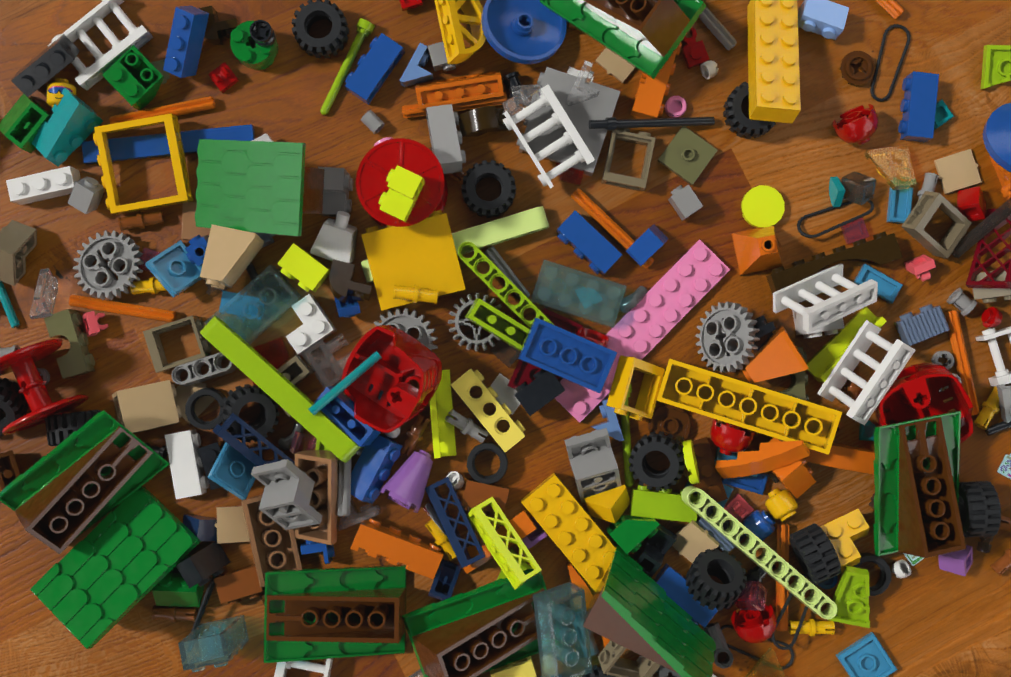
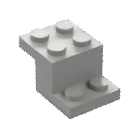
M607 428L594 430L590 433L573 436L564 440L581 504L585 503L584 498L622 486Z
M284 459L253 467L251 475L265 486L259 506L260 511L285 530L321 523L322 515L309 505L315 481L295 466L292 461Z

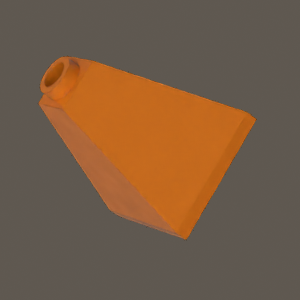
M774 225L732 233L740 275L782 266Z
M781 326L754 355L755 357L750 359L749 364L745 365V370L742 372L749 382L753 380L756 383L802 372L809 369L785 328Z

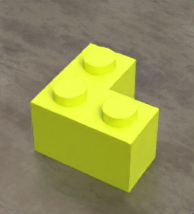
M397 165L396 169H391L386 181L388 182L387 187L389 190L387 193H382L378 204L381 205V211L406 223L425 181L423 177Z
M294 243L277 263L282 267L281 273L294 281L298 279L299 283L297 285L307 292L310 289L316 292L330 274V270Z

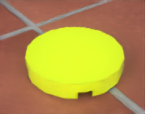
M759 185L750 189L744 195L741 202L743 218L749 225L756 228L775 225L782 218L785 211V202L782 195L770 186Z
M686 440L682 443L684 446L685 465L690 473L688 478L691 484H698L700 479L692 440Z

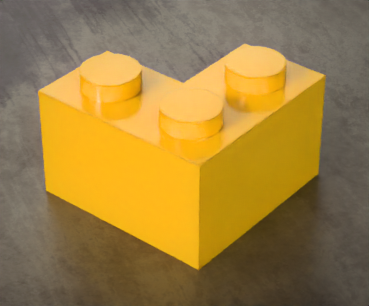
M859 509L820 526L837 553L841 564V572L845 570L846 566L852 567L860 563L861 555L853 541L868 535L870 527Z

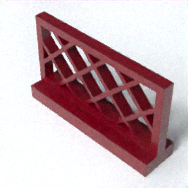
M1011 208L987 209L966 281L968 288H1011V258L1004 264L999 260L1011 251V243L1008 244L1005 241L1011 235V228L1001 235L997 231L1007 222L1011 225ZM1002 215L1004 217L995 225L991 224L993 216ZM995 232L998 237L987 245V237ZM1003 241L1006 247L995 254L991 249ZM989 251L993 256L982 264L980 262L981 257ZM998 261L1001 266L989 273L986 268ZM984 270L987 276L980 281H975L976 275ZM1005 270L1007 273L1005 281H995L994 278Z

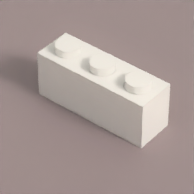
M67 166L6 180L10 201L24 205L71 194L75 182L80 180L81 177L79 170Z
M196 429L166 434L165 441L176 499L207 493L209 483L207 477L204 476L203 465L197 450L201 446L200 434L196 433Z

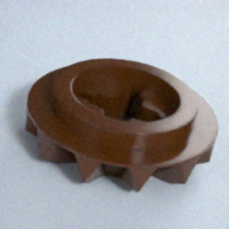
M863 51L848 53L842 59L840 66L842 78L848 81V84L856 86L867 83L875 72V64L871 56ZM861 61L859 69L862 70V72L859 71L858 73L853 75L854 68L852 67V65L855 66Z

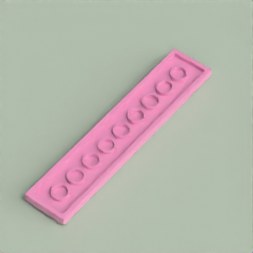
M699 239L646 293L644 298L606 334L609 337L606 348L617 352V355L601 393L562 378L560 384L565 391L555 399L580 423L610 393L620 355L642 360L730 269Z

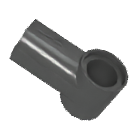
M711 623L705 628H701L712 637L716 644L714 663L723 669L730 667L734 658L728 648L719 623ZM720 652H726L727 654L723 662L717 661V655Z

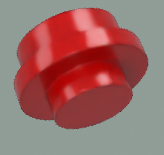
M989 307L981 316L983 326L987 328L999 326L1002 321V313L995 307Z

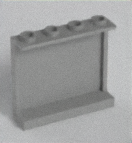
M546 67L545 73L541 72L537 85H540L538 93H533L530 104L540 98V95L543 94L541 88L548 84L595 159L588 165L584 161L583 163H577L572 168L584 171L585 175L592 177L607 131L605 129H589V120H605L607 117H612L621 91ZM550 105L547 107L543 106L525 118L523 125L527 127L524 134L521 133L522 136L552 117L551 114L554 111ZM556 124L527 144L532 152L536 154L564 136L563 133L566 130L562 124L559 126ZM518 138L516 145L520 146L519 152H527ZM568 143L545 159L561 164L575 155L574 152L577 151L574 143L570 145Z

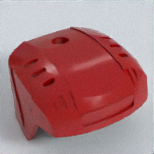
M380 325L368 331L356 344L346 362L341 381L376 351L381 355L382 358L348 386L344 393L354 402L355 419L380 432L389 433L417 416L428 405L439 386L442 377V363L434 352L403 330L390 325ZM412 379L419 383V389L411 385ZM371 384H373L372 391L369 390ZM381 390H382V391H383V394H382L381 398L379 399L378 396H379V394H380V392H381Z
M920 363L903 368L874 411L878 425L883 426L948 413L949 410L954 408L955 411H961L960 444L973 433L971 416L973 404L960 381L947 368L936 363ZM948 386L947 389L939 391V389ZM953 397V399L943 402L945 399ZM893 419V422L886 423V421Z

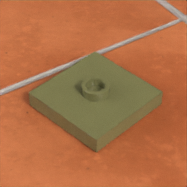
M682 126L657 161L692 186L718 150L687 127Z

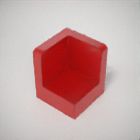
M980 186L958 191L957 210L970 222L985 219L986 200Z

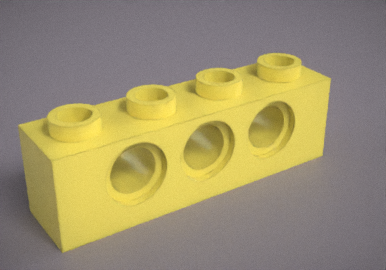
M469 369L453 382L451 386L502 450L507 452L525 437L523 432L526 429L519 420L513 421L509 416L512 412L505 403L500 405L496 400L498 394L491 386L487 388L482 381L485 378L478 369L475 371ZM473 386H479L482 389V396L473 398L470 394V389ZM486 403H493L496 406L494 414L487 415L484 412L483 408ZM500 420H507L510 427L507 431L502 432L497 428V423Z

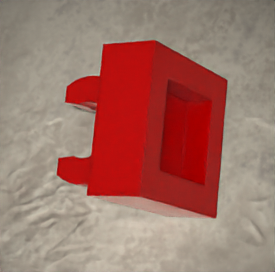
M226 62L208 74L222 93L240 81Z

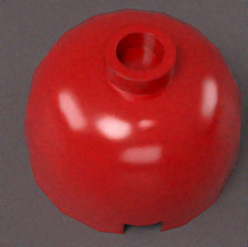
M868 104L869 108L864 109L863 105L852 108L840 115V118H842L840 121H833L832 126L840 139L846 143H858V145L870 141V137L878 127V116L872 104Z
M714 418L710 429V436L714 445L720 448L719 452L732 456L733 452H742L750 447L756 433L752 430L749 432L745 428L733 424L718 422Z
M763 601L745 603L741 606L743 610H740L738 613L736 610L731 616L732 625L737 635L745 642L763 643L775 632L777 621L773 607L771 605L767 606Z

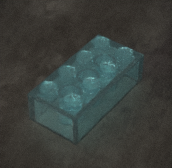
M543 260L531 302L608 328H614L627 286Z
M269 265L205 321L204 324L207 325L214 316H217L250 345L303 297L275 265Z
M568 582L534 594L533 602L542 677H580L592 672L589 631L583 627L587 614L584 589Z
M244 615L202 623L181 640L178 645L183 671L191 669L192 672H198L206 669L205 666L214 664L215 668L227 665L228 661L233 659V656L238 654V651L249 641Z

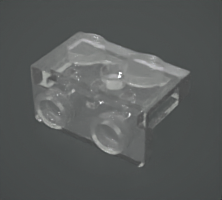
M49 268L40 269L29 313L31 319L46 318L53 314L58 292V281L52 275Z

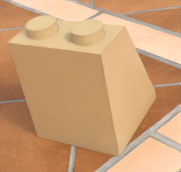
M211 225L200 277L206 280V284L211 285L213 288L224 290L225 286L232 288L263 247L264 240L256 233Z
M170 380L119 390L112 394L118 422L132 433L175 424L181 418L180 407L175 405L174 397L177 396L174 384L170 383Z

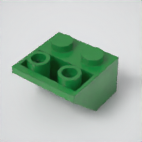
M134 45L102 74L128 103L138 111L142 110L156 96L164 79V76Z
M23 93L1 120L0 131L19 148L32 154L36 149L32 144L33 139L44 121L48 122L52 115Z
M622 514L617 523H611L606 530L623 551L628 554L630 551L632 553L636 552L642 546L640 542L646 537L651 538L654 536L660 524L654 518Z
M186 555L179 563L183 562L191 556ZM175 566L152 589L156 606L200 607L204 585L199 587L196 584L189 588Z

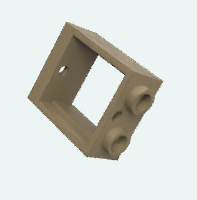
M617 128V130L612 131L601 183L644 191L656 138L651 137V134L647 132L631 133L627 128ZM616 140L647 146L640 178L610 172Z
M925 191L901 227L933 256L948 259L972 222L940 193ZM938 207L954 221L939 243L923 230Z
M192 315L143 331L156 373H163L179 365L210 356L212 351L210 342L205 340L200 334V331L205 327L202 319ZM192 324L201 353L168 364L159 334Z
M611 640L598 655L603 674L616 677H652L661 666L641 655L636 661L620 658L627 648Z

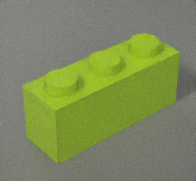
M480 298L475 299L465 316L466 319L519 351L522 350L530 331L529 328Z
M638 485L637 488H632L629 509L631 516L689 523L692 520L697 522V513L682 501L681 493L683 490L680 493L672 492V488L665 490L662 487L661 491L647 489L648 485ZM694 492L690 495L691 502H694L698 497L693 495Z

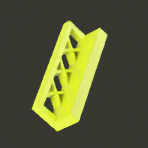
M867 306L862 308L844 328L807 362L809 367L807 371L818 382H825L866 320L879 328L887 321L883 317H876Z
M450 369L442 370L439 386L430 400L434 458L457 455L455 426L445 421L446 416L454 419L453 416L448 414L453 409Z
M493 496L470 510L467 516L472 526L515 590L528 579L542 571ZM490 505L495 512L494 518L486 516L482 509ZM496 524L505 526L507 529L506 536L499 535L496 532ZM509 542L517 544L519 547L518 555L510 553L508 550ZM521 561L528 562L533 571L525 575L520 567Z

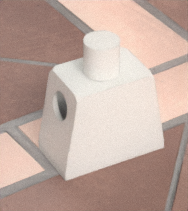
M338 211L335 220L328 218L324 222L310 250V254L333 261V259L347 263L354 261L357 228L348 224L349 213Z

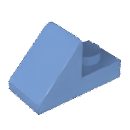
M419 43L399 80L401 86L408 87L434 79L431 72L421 68V66L427 64L430 58L428 46Z
M608 398L601 401L602 405L599 406L602 418H607V421L591 427L596 430L607 428L610 437L623 441L624 438L616 413H614V408L606 406Z

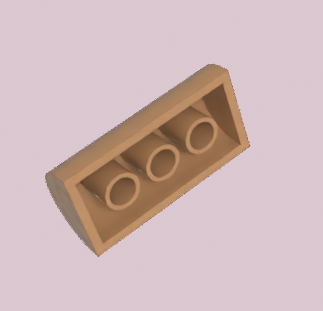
M327 450L295 453V466L315 481L309 505L322 515V520L320 524L295 528V538L333 545L337 542L338 458L331 451Z
M263 494L241 500L260 587L265 586V572L302 570L294 530H285L259 510Z

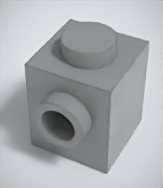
M443 42L428 45L434 71L442 69L443 71H451L459 65L448 64Z
M87 176L75 182L68 204L84 214H88L98 209L105 189L96 179Z
M682 185L671 191L672 196L668 199L682 221L703 207L689 185L684 188Z

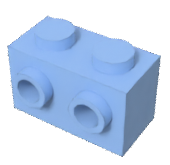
M804 0L798 14V27L807 32L822 35L824 38L836 40L844 30L849 7L829 0Z

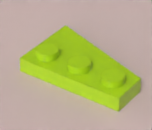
M985 45L981 89L1011 81V45Z
M851 566L845 567L832 599L837 605V614L832 619H829V621L870 628L869 572L867 569Z

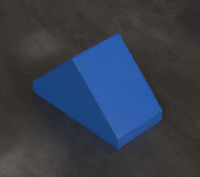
M653 224L626 252L642 266L669 239Z

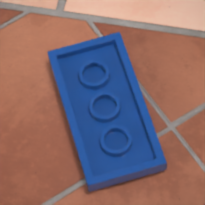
M535 318L518 359L592 391L601 393L617 352L544 320Z

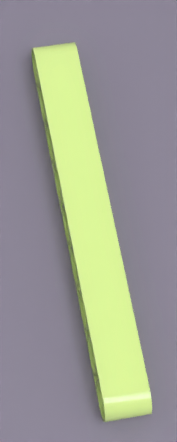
M540 206L452 233L457 256H459L458 248L464 242H472L479 249H483L547 229L550 226L544 207ZM469 246L464 247L462 255L473 252V248ZM368 259L362 261L361 266L366 282H374Z
M687 486L683 489L681 498L687 506L811 611L827 620L836 616L837 605L834 601L708 494L695 486ZM693 492H697V499L691 502L690 495ZM713 506V514L707 516L706 511L708 507ZM730 520L729 528L724 530V522ZM746 534L745 542L740 544L739 539L741 535ZM762 548L761 556L756 557V551ZM775 562H778V568L775 571H773V564ZM794 575V582L789 584V578ZM810 589V595L805 598L806 591ZM826 603V609L821 612L822 605Z

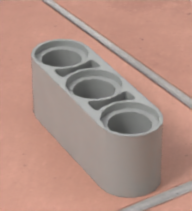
M220 352L179 365L173 369L171 375L176 384L191 386L232 373L237 367L230 361L229 366L223 368L221 363L226 357ZM208 364L209 371L207 374L202 375L201 367ZM186 370L188 378L185 381H181L180 375Z

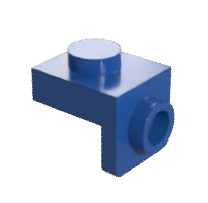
M334 296L339 317L349 318L361 313L358 301L352 299L351 296H348L346 303L339 301Z
M306 540L300 546L301 555L323 552L325 564H329L332 561V557H335L334 545Z

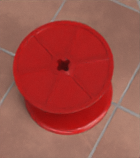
M405 138L383 141L366 153L357 170L356 192L359 201L366 212L383 228H387V225L395 227L411 226L428 218L434 211L441 210L443 212L445 208L448 188L441 164L429 148L417 141ZM397 165L423 177L425 181L406 223L381 211V205L378 204L382 193H387L389 190L387 187L388 182L386 181L391 169H396Z
M51 339L35 343L0 357V376L10 372L14 373L21 388L19 394L24 395L31 410L30 413L5 426L2 430L3 435L13 434L42 424L48 416L64 414L89 399L87 395L81 394L53 403L45 386L47 381L42 380L35 362L57 351L62 346V339Z

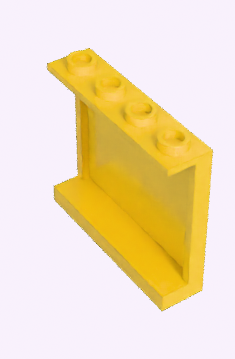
M438 210L434 211L423 221L411 226L395 227L387 225V228L380 230L378 226L366 228V233L361 234L381 311L412 303V300L393 299L394 285L413 288L415 285L422 289L438 290V296L466 289L447 213L442 214V211Z

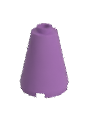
M423 450L419 452L414 451L381 488L380 493L383 495L384 492H387L389 495L388 499L408 510L412 506L415 508L413 512L418 513L433 461L430 459L431 455Z

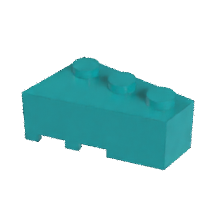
M66 88L62 91L64 96L58 105L54 104L51 109L54 112L48 122L44 121L32 141L36 149L47 160L58 167L95 131L94 127L99 126L103 122L89 105Z

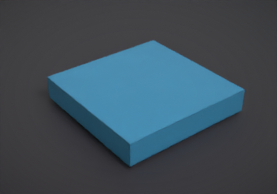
M181 240L145 264L173 298L202 279L200 277L202 265L197 266L189 261L186 255L188 253L185 249L186 246Z
M225 442L207 478L241 500L247 498L256 480L251 475L252 469L256 465Z
M873 632L868 633L836 654L849 677H887L897 670Z

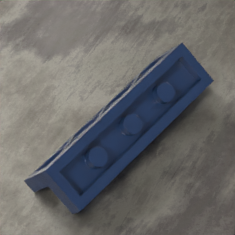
M234 413L229 416L222 426L217 424L212 430L256 466L284 459L292 461L295 465L291 458ZM234 420L240 424L241 434L231 435L226 431ZM256 436L258 447L248 448L245 437ZM272 449L274 460L264 461L262 459V450Z
M446 477L426 487L425 490L461 568L467 567L486 557L450 477ZM445 483L450 490L447 499L442 497L438 488ZM449 503L456 505L459 509L456 519L452 518L448 510ZM458 523L467 527L468 534L466 539L461 537L457 529ZM467 544L476 546L480 555L471 558L466 548Z

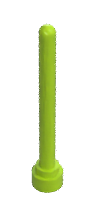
M360 18L356 25L358 33L321 107L320 112L322 115L329 113L365 37L372 34L375 28L374 24Z
M631 384L629 386L626 401L624 404L626 406H629L628 397H630V393H632ZM627 413L626 416L621 415V430L624 438L622 441L625 485L632 487L634 484L633 471L630 472L629 468L631 465L629 458L632 452L629 413Z

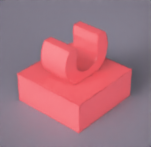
M921 255L904 262L906 270L914 274L917 279L921 278L922 282L931 279L929 270L936 267L934 259L926 255Z
M91 311L81 316L87 337L95 336L100 330H105L108 327V324L100 325L98 323V319L105 317V313H98L95 316V312Z
M738 493L724 506V509L739 522H742L754 510Z

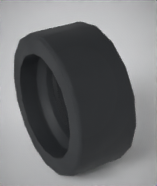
M203 388L194 392L188 398L185 405V414L188 421L194 427L210 430L223 422L220 419L222 412L220 411L219 415L212 421H203L196 416L194 411L196 401L203 396H211L218 401L219 405L224 406L222 400L226 396L217 389Z
M484 442L471 450L467 458V469L475 481L492 484L498 482L506 473L508 459L500 446ZM485 450L496 453L500 459L498 471L490 476L480 474L475 468L476 456Z
M861 553L860 563L852 567L859 568L864 562L876 563L880 567L881 577L874 586L869 587L870 596L882 594L891 582L889 565L879 556H875L872 553Z

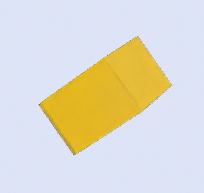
M625 485L584 498L590 516L615 524L631 503Z

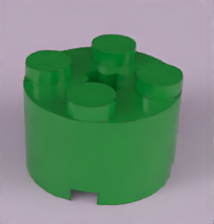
M254 21L243 22L232 30L230 35V45L233 54L248 68L254 70L268 68L273 64L278 54L277 40L275 39V42L269 47L259 46L250 35V26Z

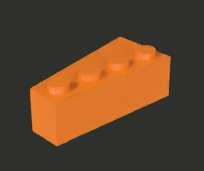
M682 42L673 51L654 79L642 72L631 116L642 119L662 117L665 104H662V100L669 93L671 84L668 83L670 75L673 76L676 68L674 60L675 56L680 53Z
M372 517L369 520L365 519L360 524L350 549L358 551L360 547L365 549L368 556L374 558L384 556L386 557L385 560L390 564L401 566L403 563L406 565L405 568L407 570L434 579L444 555V551H441L442 548L439 545L437 546L434 543L427 545L421 542L422 539L412 534L408 537L401 534L402 530L399 528L382 526L380 520Z

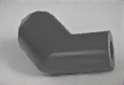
M639 286L634 293L622 298L619 302L621 312L628 313L644 298L648 292L647 289Z
M294 423L292 434L285 438L281 437L278 441V446L285 451L298 446L302 441L304 427L300 423Z

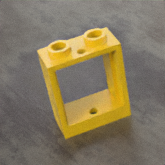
M620 355L606 406L614 408V413L626 416L629 413V418L639 421H642V418L652 419L665 369L635 357ZM636 370L644 373L636 406L632 408L624 404L633 371Z

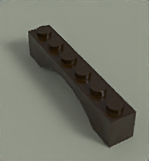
M885 231L873 235L874 240L866 242L864 238L852 242L854 247L846 249L845 245L832 249L833 254L826 256L825 252L812 256V261L805 263V260L802 259L791 263L792 268L785 270L784 266L772 269V274L766 276L772 295L780 289L814 275L823 267L835 262L858 261L879 266L903 258L895 234L887 235Z

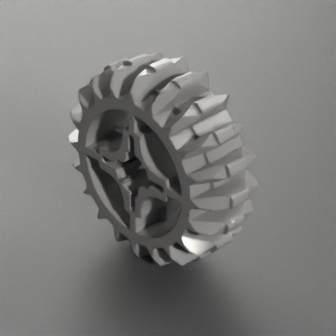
M476 293V295H475L476 299H477V298H480V294H479V293ZM468 294V302L465 303L464 299L460 298L459 300L463 305L461 307L457 304L453 305L458 311L457 313L453 311L449 313L455 317V320H448L449 324H455V327L450 328L449 332L457 331L458 334L454 335L453 339L456 340L461 337L462 340L459 342V345L462 346L467 342V350H470L472 344L475 345V351H479V345L481 344L483 349L487 350L485 343L489 342L493 347L495 344L492 339L494 337L498 341L501 339L490 334L487 338L480 340L482 328L479 326L478 333L476 334L475 325L466 323L470 320L466 318L460 319L462 312L469 306H472L475 301ZM485 294L483 297V301L486 302L488 299V295ZM493 298L488 304L492 306L496 300ZM499 304L495 308L499 310L502 306ZM460 325L472 327L474 340L467 338L462 333Z

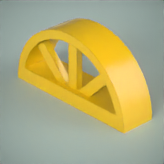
M434 0L448 64L462 63L480 49L486 40L481 25L483 7L479 0ZM459 8H461L465 15L458 14ZM460 23L470 24L472 35ZM463 38L471 44L470 48L465 49Z

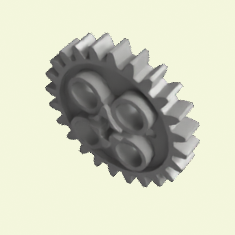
M106 230L104 235L97 232L96 239L88 237L90 243L88 245L82 243L85 249L83 251L77 250L81 256L80 258H74V261L79 263L73 267L74 270L79 272L74 275V278L80 280L77 284L84 287V292L101 300H104L105 297L113 300V295L121 298V291L128 294L127 287L135 288L133 281H140V278L136 275L143 272L142 269L138 268L139 265L144 264V261L138 259L143 255V253L137 251L139 246L134 243L133 239L127 238V235L119 234L114 230L112 234ZM97 260L96 264L92 267L93 262ZM125 264L124 269L120 271L121 266ZM107 277V281L103 283V279Z
M719 302L718 306H711L712 312L705 311L707 318H700L703 325L697 326L700 333L696 334L695 337L700 338V341L695 345L701 346L697 353L704 355L701 361L707 362V367H712L713 371H720L722 373L736 372V369H743L742 364H749L748 357H755L751 351L752 349H758L754 345V341L760 340V338L755 337V333L760 330L753 327L757 323V320L751 319L753 313L747 312L748 308L742 307L741 304Z
M396 308L395 315L389 310L387 311L388 318L385 315H380L382 322H374L376 326L395 325L398 329L403 330L409 335L411 329L416 328L419 331L417 339L430 350L438 348V346L432 344V341L437 340L438 337L431 336V333L435 331V329L428 328L431 321L424 323L425 315L417 317V310H414L410 315L409 308H405L403 314L400 308Z

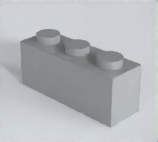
M452 104L426 107L432 152L439 160L443 173L462 172V163H466L465 151L460 150L459 145L462 144V134L456 128V125H459L458 113L453 112Z

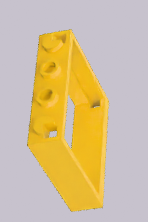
M171 113L94 127L93 140L99 150L97 161L103 171L101 181L104 189L107 191L106 206L111 214H123L193 201L176 115ZM164 123L178 195L120 205L106 133Z

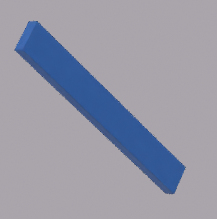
M252 124L180 132L184 154L197 153L199 139L252 141L255 139L254 125ZM166 133L107 139L112 162L171 156ZM84 141L82 143L83 162L85 164L98 163V146L95 145L94 141Z

